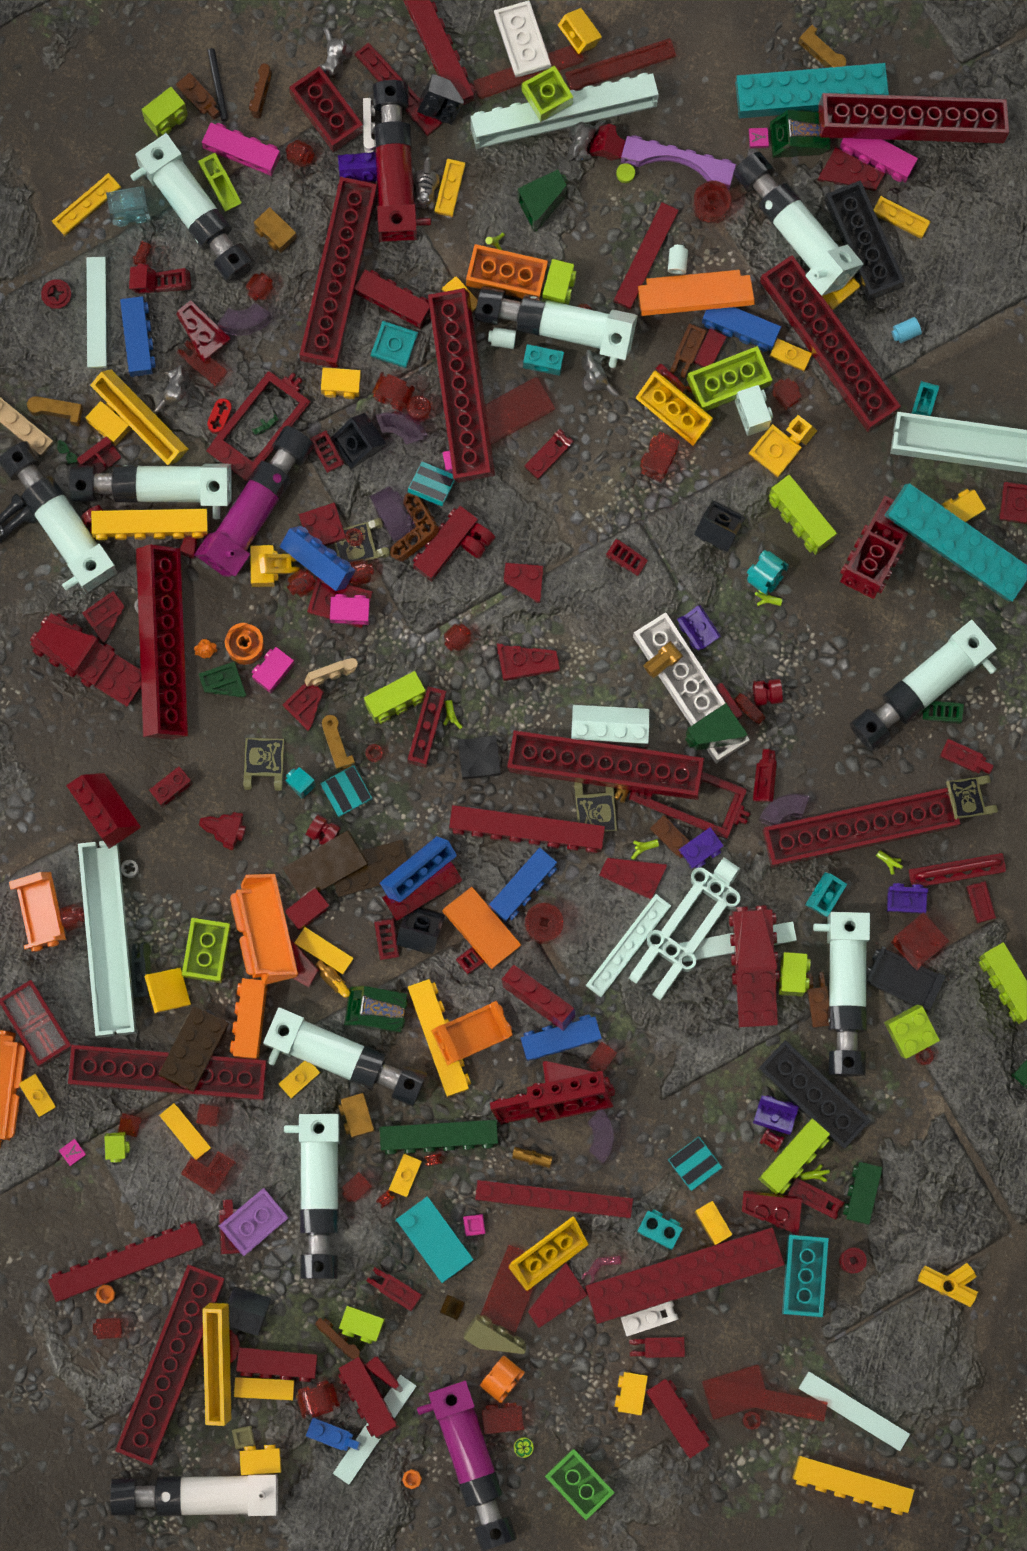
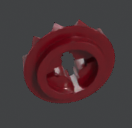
M50 280L43 286L41 298L44 304L51 309H61L67 306L70 301L71 289L62 280ZM54 288H56L58 293H62L59 295V301L55 297H51L54 294Z

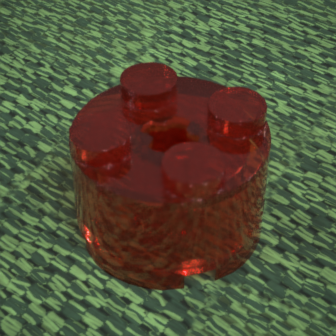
M714 180L707 181L695 191L693 211L695 216L703 222L720 223L729 213L731 194L723 183Z
M381 372L372 394L377 402L382 404L388 402L392 405L393 409L402 412L403 409L407 408L415 387L411 385L409 388L406 386V381L388 373L385 377L384 372Z
M539 903L529 909L525 917L527 935L539 944L555 941L563 930L562 913L556 906L551 904ZM542 919L544 921H549L547 923L546 928L544 926H540Z
M328 1380L317 1383L315 1388L309 1389V1387H304L298 1390L299 1394L296 1395V1399L304 1420L307 1419L306 1415H311L314 1418L332 1412V1407L334 1406L337 1409L340 1408L334 1384H329Z

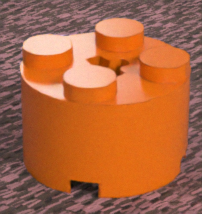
M239 623L228 631L225 638V647L233 661L238 664L247 665L256 662L263 655L264 640L257 627L248 623ZM245 640L248 646L244 647L242 641Z
M502 1356L482 1381L480 1387L498 1402L502 1403L508 1396L506 1392L509 1393L518 1383L515 1380L519 1381L525 1372L511 1360Z

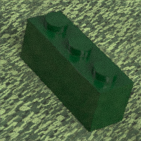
M858 1162L857 1166H853L851 1177H854L853 1185L849 1184L847 1196H850L849 1203H845L843 1215H846L845 1220L864 1225L870 1224L882 1167Z

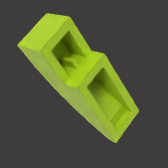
M212 153L197 161L224 211L241 204L216 153Z

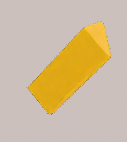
M656 370L636 396L639 402L692 446L696 444L712 425L713 418Z
M571 1217L510 1263L509 1269L526 1291L589 1245L575 1217Z

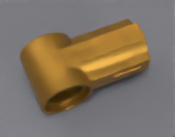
M670 641L658 651L657 655L646 662L643 667L654 679L666 668L676 664L683 655Z

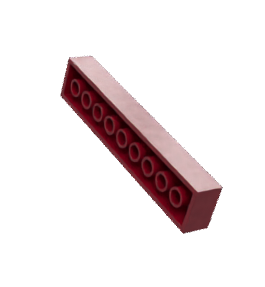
M823 93L818 104L820 137L1004 143L1009 134L1007 99Z
M340 177L299 354L300 361L336 369L338 367L355 293L354 288L357 284L378 192L377 184Z
M791 255L761 275L760 283L810 353H812L815 360L866 431L870 432L897 414L901 408L900 404L827 302L808 280L806 273L794 256Z
M465 288L428 295L453 479L459 483L495 476L470 294Z
M150 544L136 549L143 737L175 740L188 736L180 548Z
M514 730L507 768L510 773L699 800L705 761L701 757Z
M948 788L768 826L764 827L762 832L770 866L773 868L957 828L960 825V820L955 819Z
M71 1045L68 1084L71 1086L264 1101L266 1060L212 1056L195 1091L192 1092L159 1077L158 1074L169 1054L167 1052Z
M772 1227L585 1286L596 1324L784 1266V1262Z
M187 1265L115 1449L116 1452L149 1465H154L203 1339V1308L209 1303H217L226 1280L225 1278Z

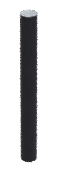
M211 48L207 51L221 121H227L229 119L215 49Z

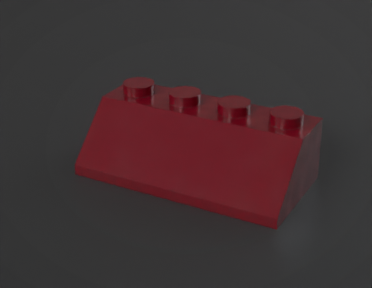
M105 773L84 774L66 785L108 849L141 828Z

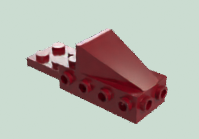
M884 496L870 525L865 524L861 532L863 538L858 537L854 545L856 551H851L847 558L849 564L845 563L840 572L843 575L840 580L841 583L872 599L875 598L877 593H882L886 585L883 581L884 579L889 580L893 572L890 570V567L895 568L899 560L897 554L901 555L904 551L906 544L903 542L908 534L906 530L884 516L894 502L893 499Z
M51 613L49 617L45 616L41 622V629L39 632H35L30 639L32 652L41 658L45 656L49 659L48 662L57 668L61 666L65 669L64 672L73 678L75 676L80 678V682L88 688L92 686L99 689L128 708L141 689V670L114 653L115 649L105 643L103 646L94 635L82 633L83 629L74 623L72 626L66 622L67 619L57 613L55 616Z
M767 905L756 906V909L749 910L748 906L736 907V910H732V915H729V926L733 927V935H730V946H734V954H731V965H735V973H732V983L736 985L739 1027L778 1025L776 982H779V971H775L777 969L776 963H778V951L774 952V944H777V932H773V924H776V913H772V909L767 908Z
M544 1061L545 1083H535L527 1087L526 1095L517 1094L512 1098H499L494 1102H490L491 1111L500 1124L535 1117L538 1123L614 1107L612 1096H615V1089L613 1084L610 1083L609 1077H606L603 1071L592 1072Z

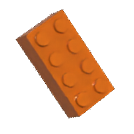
M474 244L466 277V286L481 289L482 286L506 291V295L521 299L524 298L525 294L541 297L548 261Z
M242 978V983H238L237 994L240 996V1001L236 1002L235 1014L238 1018L237 1022H233L232 1033L235 1035V1041H231L230 1052L234 1058L259 1060L268 984L263 985L262 980Z

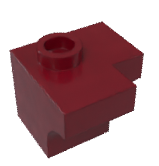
M602 125L598 135L592 138L588 154L604 157L611 161L620 159L626 141L617 135L615 125Z

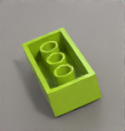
M758 346L690 372L687 375V381L697 405L705 412L734 401L739 391L757 385L762 390L771 386L772 378Z
M790 474L771 488L769 494L770 504L775 509L778 508L780 510L782 519L792 525L794 534L805 541L804 546L810 553L813 551L817 555L834 541L837 533Z
M1003 942L979 957L980 962L978 963L983 972L987 971L990 978L988 980L994 989H998L1000 993L999 999L1002 1004H1007L1010 1009L1009 1015L1011 1019L1020 1024L1027 1020V980Z
M812 1118L758 1180L774 1194L784 1193L791 1185L789 1180L792 1177L796 1179L804 1170L802 1168L803 1164L806 1163L808 1165L816 1157L817 1154L814 1152L817 1148L821 1150L829 1142L827 1137L830 1133Z

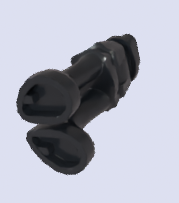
M17 493L13 495L10 505L0 514V543L7 539L21 524L25 522L35 524L38 522L37 518ZM22 510V511H21L14 519H12L8 524H6L4 527L2 526V524H3L8 518H10V517H11L13 514H15L17 511Z

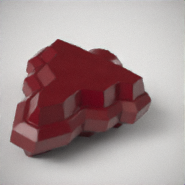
M242 813L223 814L219 818L209 816L200 818L199 826L203 830L214 834L216 841L223 843L224 848L232 851L237 840L243 841L246 826L242 825L244 815Z

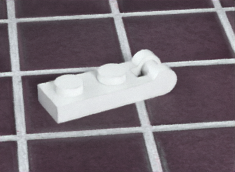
M363 98L365 153L375 152L374 140L371 137V134H374L375 122L371 123V116H375V109L371 105V98Z
M673 1301L621 1317L626 1336L678 1320V1315L675 1314L673 1309ZM665 1309L668 1317L662 1318L660 1311Z

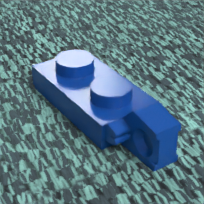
M312 1418L306 1433V1437L342 1451H347L348 1447L359 1451L361 1446L360 1442L352 1440L353 1434L315 1418Z

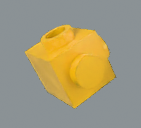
M799 415L790 422L789 427L786 429L792 434L790 438L798 445L800 442L807 445L817 432L812 425Z

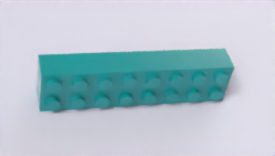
M885 63L737 75L735 81L739 119L781 115L787 110L819 112L818 104L823 93L889 95Z
M910 483L904 485L884 515L1006 601L1013 602L1027 581V565Z

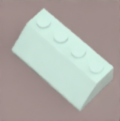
M573 705L571 739L618 746H648L649 709Z

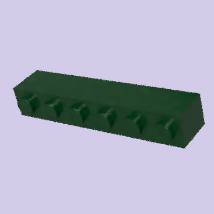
M496 1120L380 1127L381 1151H385V1155L397 1154V1150H404L405 1153H416V1149H424V1152H436V1148H443V1151H455V1147H463V1150H473L475 1146L482 1145V1149L494 1148V1145L498 1144Z

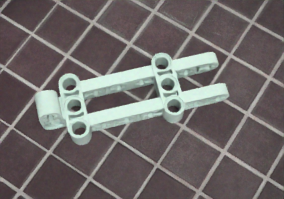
M723 858L716 867L714 874H711L704 868L693 870L691 874L693 887L662 931L653 930L648 934L647 945L649 949L629 976L631 981L637 984L659 954L673 964L652 994L661 1000L681 971L690 972L695 968L696 958L693 955L724 910L726 908L733 910L740 903L739 893L730 887L740 871L739 867ZM701 873L704 875L705 880L698 882L694 876ZM717 884L720 886L721 891L713 893L710 887ZM703 892L717 903L684 948L670 937ZM733 895L737 901L734 904H729L726 901V897ZM652 936H659L661 942L657 945L652 944L650 938ZM668 947H675L677 953L670 956L667 954L666 949ZM686 957L691 958L693 962L689 967L682 964V960Z

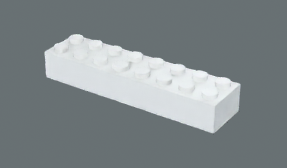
M667 613L634 632L633 638L648 661L657 655L658 651L670 641L682 653L683 657L671 667L669 666L658 676L691 726L725 704ZM747 737L743 743L709 748L707 751L714 762L718 763L748 744L749 738Z

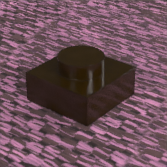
M447 1294L439 1313L458 1320L465 1302Z

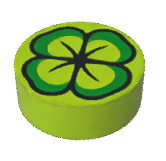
M519 1438L514 1444V1451L519 1457H528L533 1452V1443L528 1438Z

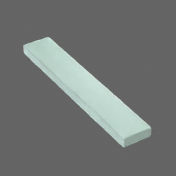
M87 257L88 368H107L106 257Z
M655 894L586 984V987L599 997H602L671 905Z
M793 922L773 925V932H777V944L774 945L797 941ZM733 933L704 938L693 954L696 960L734 953V946H730V935H733ZM689 941L679 943V945L685 948ZM689 957L683 959V963L692 961Z
M811 1372L807 1373L798 1388L898 1451L902 1449L910 1435Z
M402 1375L398 1377L397 1381L403 1388V1391L398 1392L391 1388L384 1398L394 1418L416 1388V1385ZM365 1426L355 1440L361 1443L359 1451L350 1448L333 1474L349 1485L380 1439L375 1438V1436L371 1437Z

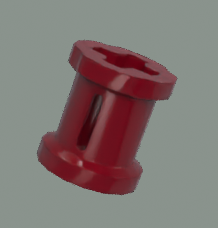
M767 1128L759 1143L766 1144L776 1153L784 1137H778Z

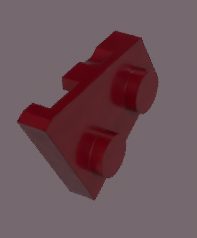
M505 563L504 583L517 589L523 595L532 598L535 602L540 603L543 566Z
M112 591L82 612L103 643L106 642L124 605L114 591Z
M304 683L282 706L309 732L322 699L323 691L318 686L311 685L307 687L306 683Z

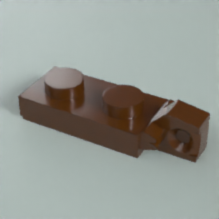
M188 73L176 83V87L200 113H208L213 119L219 116V111L215 108L216 102L214 98L191 73Z
M663 815L650 830L676 856L682 858L683 856L679 849L690 841Z

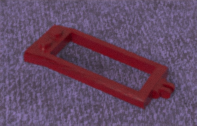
M268 371L216 436L206 452L223 464H231V470L248 482L261 461H265L273 452L274 448L272 445L285 426L292 427L310 405L311 401L298 393L301 388L298 385L302 379L298 377L293 382L296 374L292 373L289 378L285 376L281 380ZM270 382H272L298 401L299 404L252 462L226 443L225 439Z
M703 772V782L734 794L722 827L650 799L652 793L631 791L629 800L702 830H707L711 827L717 836L725 839L728 838L733 824L738 825L739 822L747 824V820L741 818L742 815L748 818L750 816V813L744 811L745 807L741 805L746 793L745 788Z

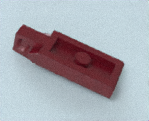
M947 739L940 754V758L978 774L980 771L990 774L994 766L985 762L986 757L982 756L983 754L950 739Z
M763 749L762 759L756 764L753 801L773 802L777 761L775 760V751L771 749Z
M232 1199L223 1200V1210H219L218 1215L219 1225L237 1210L233 1209ZM219 1227L221 1254L240 1253Z

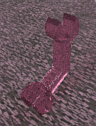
M621 1256L597 1258L589 1271L582 1275V1280L586 1275H591L592 1280L589 1285L592 1284L600 1266L621 1264Z

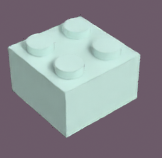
M759 385L737 392L735 404L747 436L768 430L772 422L771 418H773L771 408H767L765 404L767 400L764 390H760Z

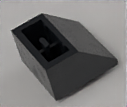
M432 74L421 94L417 112L452 125L463 106L464 100L450 80Z

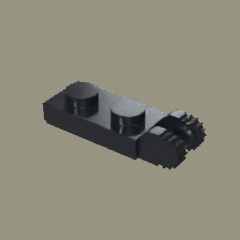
M143 942L141 945L135 943L131 947L134 997H147L150 994L144 976L151 974L149 957L151 955V947L148 942Z

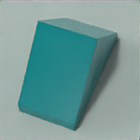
M921 381L911 414L931 416L939 390L938 385Z

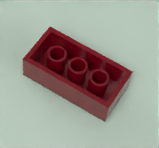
M320 66L289 87L290 95L333 153L364 132L362 122Z

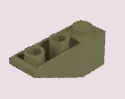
M476 1314L464 1332L463 1339L479 1349L524 1354L526 1351V1344L522 1338L510 1335L506 1328L500 1325L496 1326L485 1315L480 1316Z

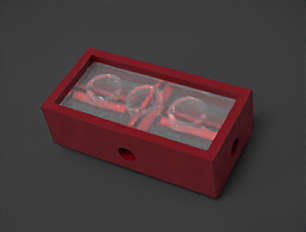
M32 980L0 998L1 1007L38 1067H43L71 1049V1042Z

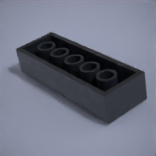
M861 180L827 193L824 201L843 245L848 244L864 264L857 271L856 275L867 301L902 288L905 282Z
M786 1040L757 1069L789 1101L799 1107V1110L810 1120L813 1118L830 1133L828 1137L841 1150H844L871 1121Z

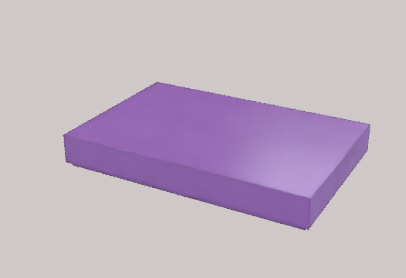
M262 1188L223 1221L219 1227L238 1251L245 1256L285 1222L288 1217L265 1188Z

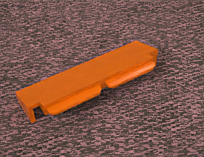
M740 270L646 279L647 285L638 286L639 306L642 316L754 305L750 275L741 276Z
M246 875L241 883V889L237 890L230 897L236 928L239 932H243V936L239 941L246 972L252 975L253 979L261 977L263 985L295 978L298 972L276 875Z
M0 1030V1148L2 1140H10L15 1135L19 1107V1096L16 1093L17 1089L20 1088L19 1083L22 1082L26 1047L22 1043L15 1042L16 1033Z

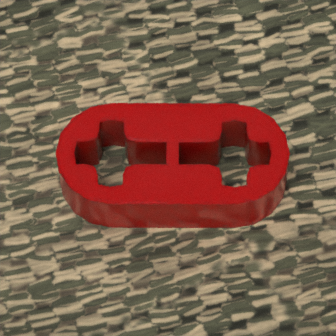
M222 398L216 401L207 423L211 433L219 434L227 424L232 411L229 400ZM226 404L228 409L223 410L222 415H220V408L218 406ZM220 418L219 425L221 427L213 429L212 423H216L217 419Z

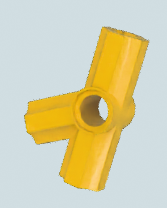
M968 1263L948 1276L924 1266L917 1280L938 1291L940 1294L948 1296L968 1307L972 1306L978 1293L965 1286L976 1278L975 1272ZM945 1281H949L952 1285V1289L949 1292L943 1288Z

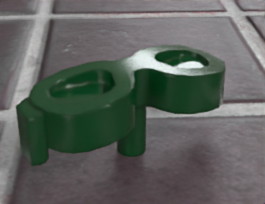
M274 415L266 423L262 418L260 421L263 425L255 430L252 429L255 435H260L275 426L279 419Z
M60 439L57 445L58 452L62 455L66 454V461L69 464H77L78 457L70 452L66 443Z

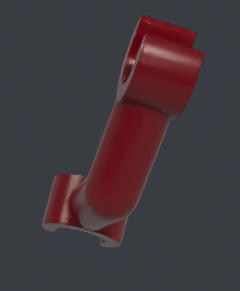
M660 363L655 368L659 371L660 375L669 380L682 393L685 389L692 393L691 388L684 386L664 365Z

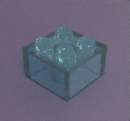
M143 186L106 193L113 225L126 226L130 222L143 223L150 219L147 197Z

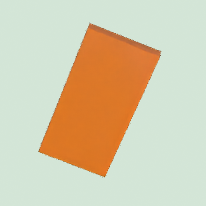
M470 887L442 910L491 969L521 946L473 887Z

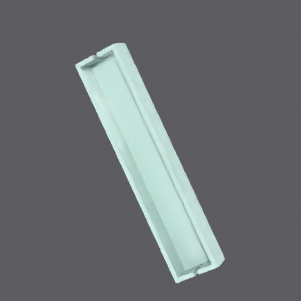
M642 73L631 79L630 77H625L614 83L608 81L597 87L587 86L580 91L570 90L574 97L573 105L542 122L539 121L529 102L524 104L514 103L507 108L497 107L486 113L484 111L476 112L471 116V131L475 147L479 149L572 127L579 122L589 123L657 107L658 90L653 73Z
M897 412L895 416L890 454L1027 473V430Z
M99 841L101 848H98L96 842L78 844L95 1035L97 1038L115 1036V1032L119 1036L136 1034L119 843L108 849L104 841Z

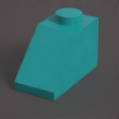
M300 767L297 770L292 769L286 775V783L301 799L316 787L315 780Z

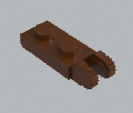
M266 63L260 65L258 69L260 78L255 83V96L249 104L252 116L258 119L261 118L272 78V71Z
M689 323L674 357L675 360L670 370L671 373L674 374L676 372L679 361L684 362L686 365L682 369L681 377L685 378L707 330Z
M819 972L818 975L820 988H813V976L811 973L807 974V978H809V990H807L812 1027L829 1026L828 1012L830 1005L827 987H825L824 973Z
M319 1318L316 1321L315 1326L346 1356L350 1357L351 1360L359 1357L360 1350L355 1345H349L346 1342L348 1339L341 1332L337 1334L332 1329L334 1326L329 1320Z

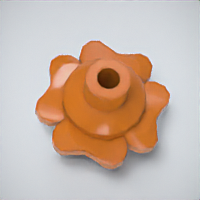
M202 639L194 647L195 655L204 659L210 658L213 653L217 652L216 644L211 643L207 639Z

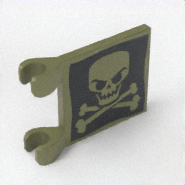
M377 518L369 522L343 528L346 540L335 543L337 556L348 561L351 565L389 557L390 551L388 547L375 550L371 534L372 529L383 527L382 520Z
M246 738L243 781L245 790L252 789V776L275 777V790H282L284 739Z
M989 775L946 782L955 819L987 816L998 812L997 805L984 806L980 786L991 783Z
M575 782L577 822L605 826L604 832L617 831L613 788L605 787L606 793L583 795L582 783Z

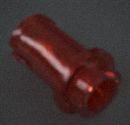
M140 242L137 253L132 258L135 265L147 263L146 258L152 247L149 243Z

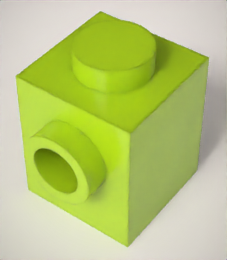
M126 1132L105 1134V1159H110V1162H122V1159L126 1158L127 1153H130L129 1141L126 1142Z

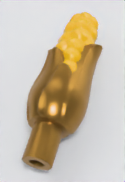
M319 960L315 966L321 971V978L335 993L338 992L345 998L349 997L350 991L345 985V981L341 979L332 967L326 966Z

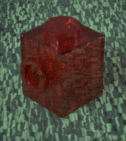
M789 378L786 380L781 379L773 385L775 388H773L772 394L785 411L801 400L800 388L795 381L791 382Z

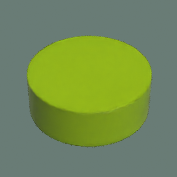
M628 163L621 164L617 168V179L622 183H630L635 177L634 167Z

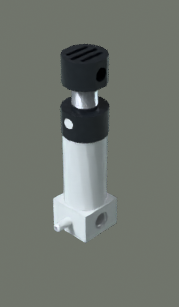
M278 1474L209 1477L158 1476L156 1486H137V1478L112 1479L110 1496L111 1515H137V1507H156L158 1517L229 1514L276 1516L278 1514Z

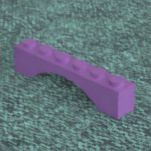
M634 135L631 137L627 136L621 156V163H628L636 167L657 161L680 163L689 166L701 174L710 186L728 191L736 164H733L728 159H714L712 155H699L693 150L683 151L674 145L664 146L660 145L657 141H645L641 137Z

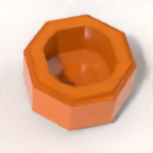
M102 1285L97 1288L96 1297L99 1302L108 1304L114 1300L116 1292L112 1286Z
M413 1469L405 1472L402 1478L405 1487L410 1489L419 1487L422 1480L420 1473Z

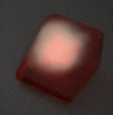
M122 1113L118 1133L126 1132V1135L137 1137L142 1118Z

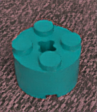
M764 550L758 558V563L756 565L753 564L747 571L749 575L747 580L749 584L765 595H768V591L770 593L773 592L784 577L782 572L783 570L787 572L789 564L772 552Z

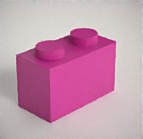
M337 594L335 597H331L330 623L369 625L370 600L363 595L347 598V595Z
M277 647L274 650L270 649L264 656L265 661L261 665L258 664L252 671L253 680L269 693L273 692L295 665L294 660Z

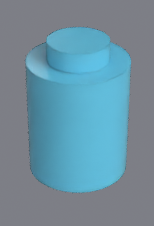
M913 317L893 326L891 333L895 341L903 343L921 335L922 331L917 319Z

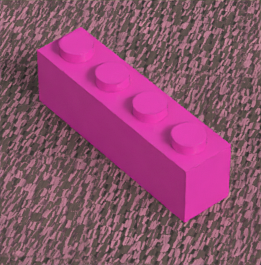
M210 123L202 141L203 149L272 176L280 159V151L276 146L262 144L260 140L254 137L247 138L240 131H230L220 123Z
M843 138L840 149L843 152L859 158L860 161L874 166L875 169L883 173L886 172L898 182L903 181L906 183L918 159L882 139Z

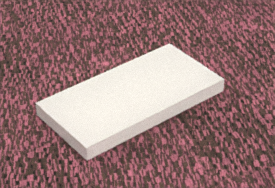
M530 1L494 10L515 78L551 68Z

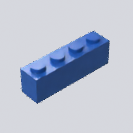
M143 296L120 299L130 377L153 374L152 368H156L154 356L151 357L150 350H154L152 338L149 339L148 332H151L150 320H146V314L149 313L148 302H144Z
M735 307L708 309L702 319V324H705L706 328L722 331V334L727 337L734 336L739 338V341L744 344H754L758 346L759 350L765 352L767 350L772 351L781 329L779 325Z
M302 526L290 528L280 545V548L335 591L346 589L356 571L348 561L338 557L334 550L324 546L320 539L311 536L308 530Z
M435 837L382 880L380 884L388 898L401 902L457 855L448 840Z
M539 847L489 904L490 909L505 922L509 919L512 921L519 913L517 909L521 905L526 906L532 899L530 896L534 890L538 892L545 884L543 880L547 876L551 877L556 872L557 868L555 866L557 862Z
M590 1014L579 1017L580 1021L571 1022L564 1031L559 1027L554 1028L553 1025L542 1028V1032L535 1033L533 1030L523 1033L524 1037H521L520 1040L526 1061L600 1041L602 1038L596 1017H591Z

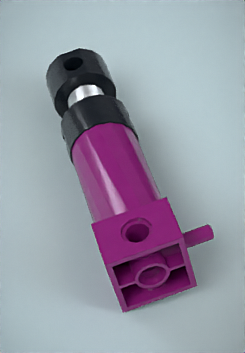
M285 426L272 445L277 453L271 462L261 461L216 532L207 534L194 556L223 577L236 576L250 555L246 550L292 483V480L286 474L293 464L303 465L315 446L306 435L289 426Z
M463 1381L428 1393L431 1403L417 1407L418 1414L422 1415L434 1410L458 1478V1485L464 1497L465 1506L470 1507L474 1505L477 1508L481 1525L475 1527L474 1530L481 1551L516 1540L517 1537L510 1516L502 1518L498 1510L496 1497L503 1495V1491L500 1488L499 1479L494 1470L474 1410V1403L467 1382ZM449 1394L457 1397V1403L454 1406L446 1403V1397ZM493 1528H498L501 1531V1536L497 1539L490 1536V1531Z

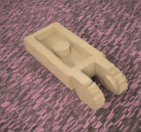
M350 658L309 672L305 683L307 687L311 685L318 686L324 680L339 678L341 674L350 675V673H354L358 663L356 659Z

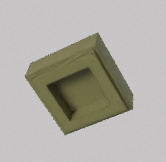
M252 1426L232 1430L236 1449L255 1445Z

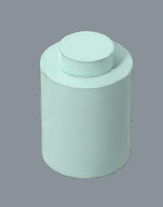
M674 245V247L669 249V273H686L688 249L685 246Z
M494 327L493 331H489L488 342H491V346L514 349L516 330Z

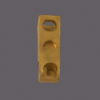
M813 25L799 38L798 44L826 68L846 66V58L842 54H836L816 36L817 28Z
M37 396L31 397L27 402L28 410L34 416L44 414L70 419L71 425L78 427L80 425L83 411L81 404Z
M333 715L325 716L322 720V727L337 772L353 765L355 766L353 756H346L338 732L339 723L337 718Z

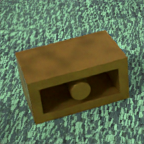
M270 207L254 221L255 233L260 238H266L269 241L267 244L274 251L278 250L282 253L297 238L296 232Z
M361 1093L341 1099L342 1104L338 1106L341 1116H346L347 1123H344L346 1134H351V1137L354 1138L374 1132L364 1094Z

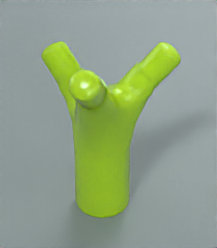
M501 233L496 237H487L485 241L487 244L502 250L499 240L505 234Z
M759 591L760 593L755 592L756 596L763 599L757 603L758 606L765 603L778 606L782 604L781 598L765 595L761 591Z
M452 700L445 701L447 715L443 724L447 725L450 720L451 723H454L461 729L462 725L455 716Z
M634 840L633 844L637 845L635 846L637 851L631 859L634 860L639 854L648 849L659 847L658 840L649 842Z
M881 850L877 853L876 856L888 865L891 875L895 874L894 866L900 869L903 868L902 865L897 863L901 862V859L892 858Z
M820 1164L813 1171L801 1173V1180L819 1179L827 1182V1179L822 1175L830 1173V1170H821L823 1166Z

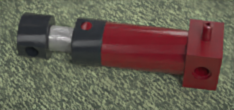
M383 80L376 82L372 86L373 108L376 111L382 112V123L374 126L379 242L417 240L416 226H430L431 219H416L413 193L411 125L402 122V111L409 107L408 84L401 80Z

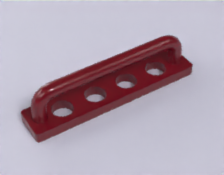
M999 853L910 869L908 873L911 887L912 885H924L926 887L1004 873L1006 867L1003 854ZM991 867L989 871L982 870V868ZM971 870H972V872H971L970 874H968V875H966V874L963 873V872H965V871H971ZM953 874L950 878H946L943 875ZM934 877L932 881L925 880L926 878Z

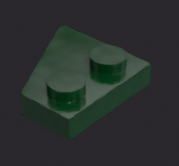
M235 662L198 674L205 693L246 697Z

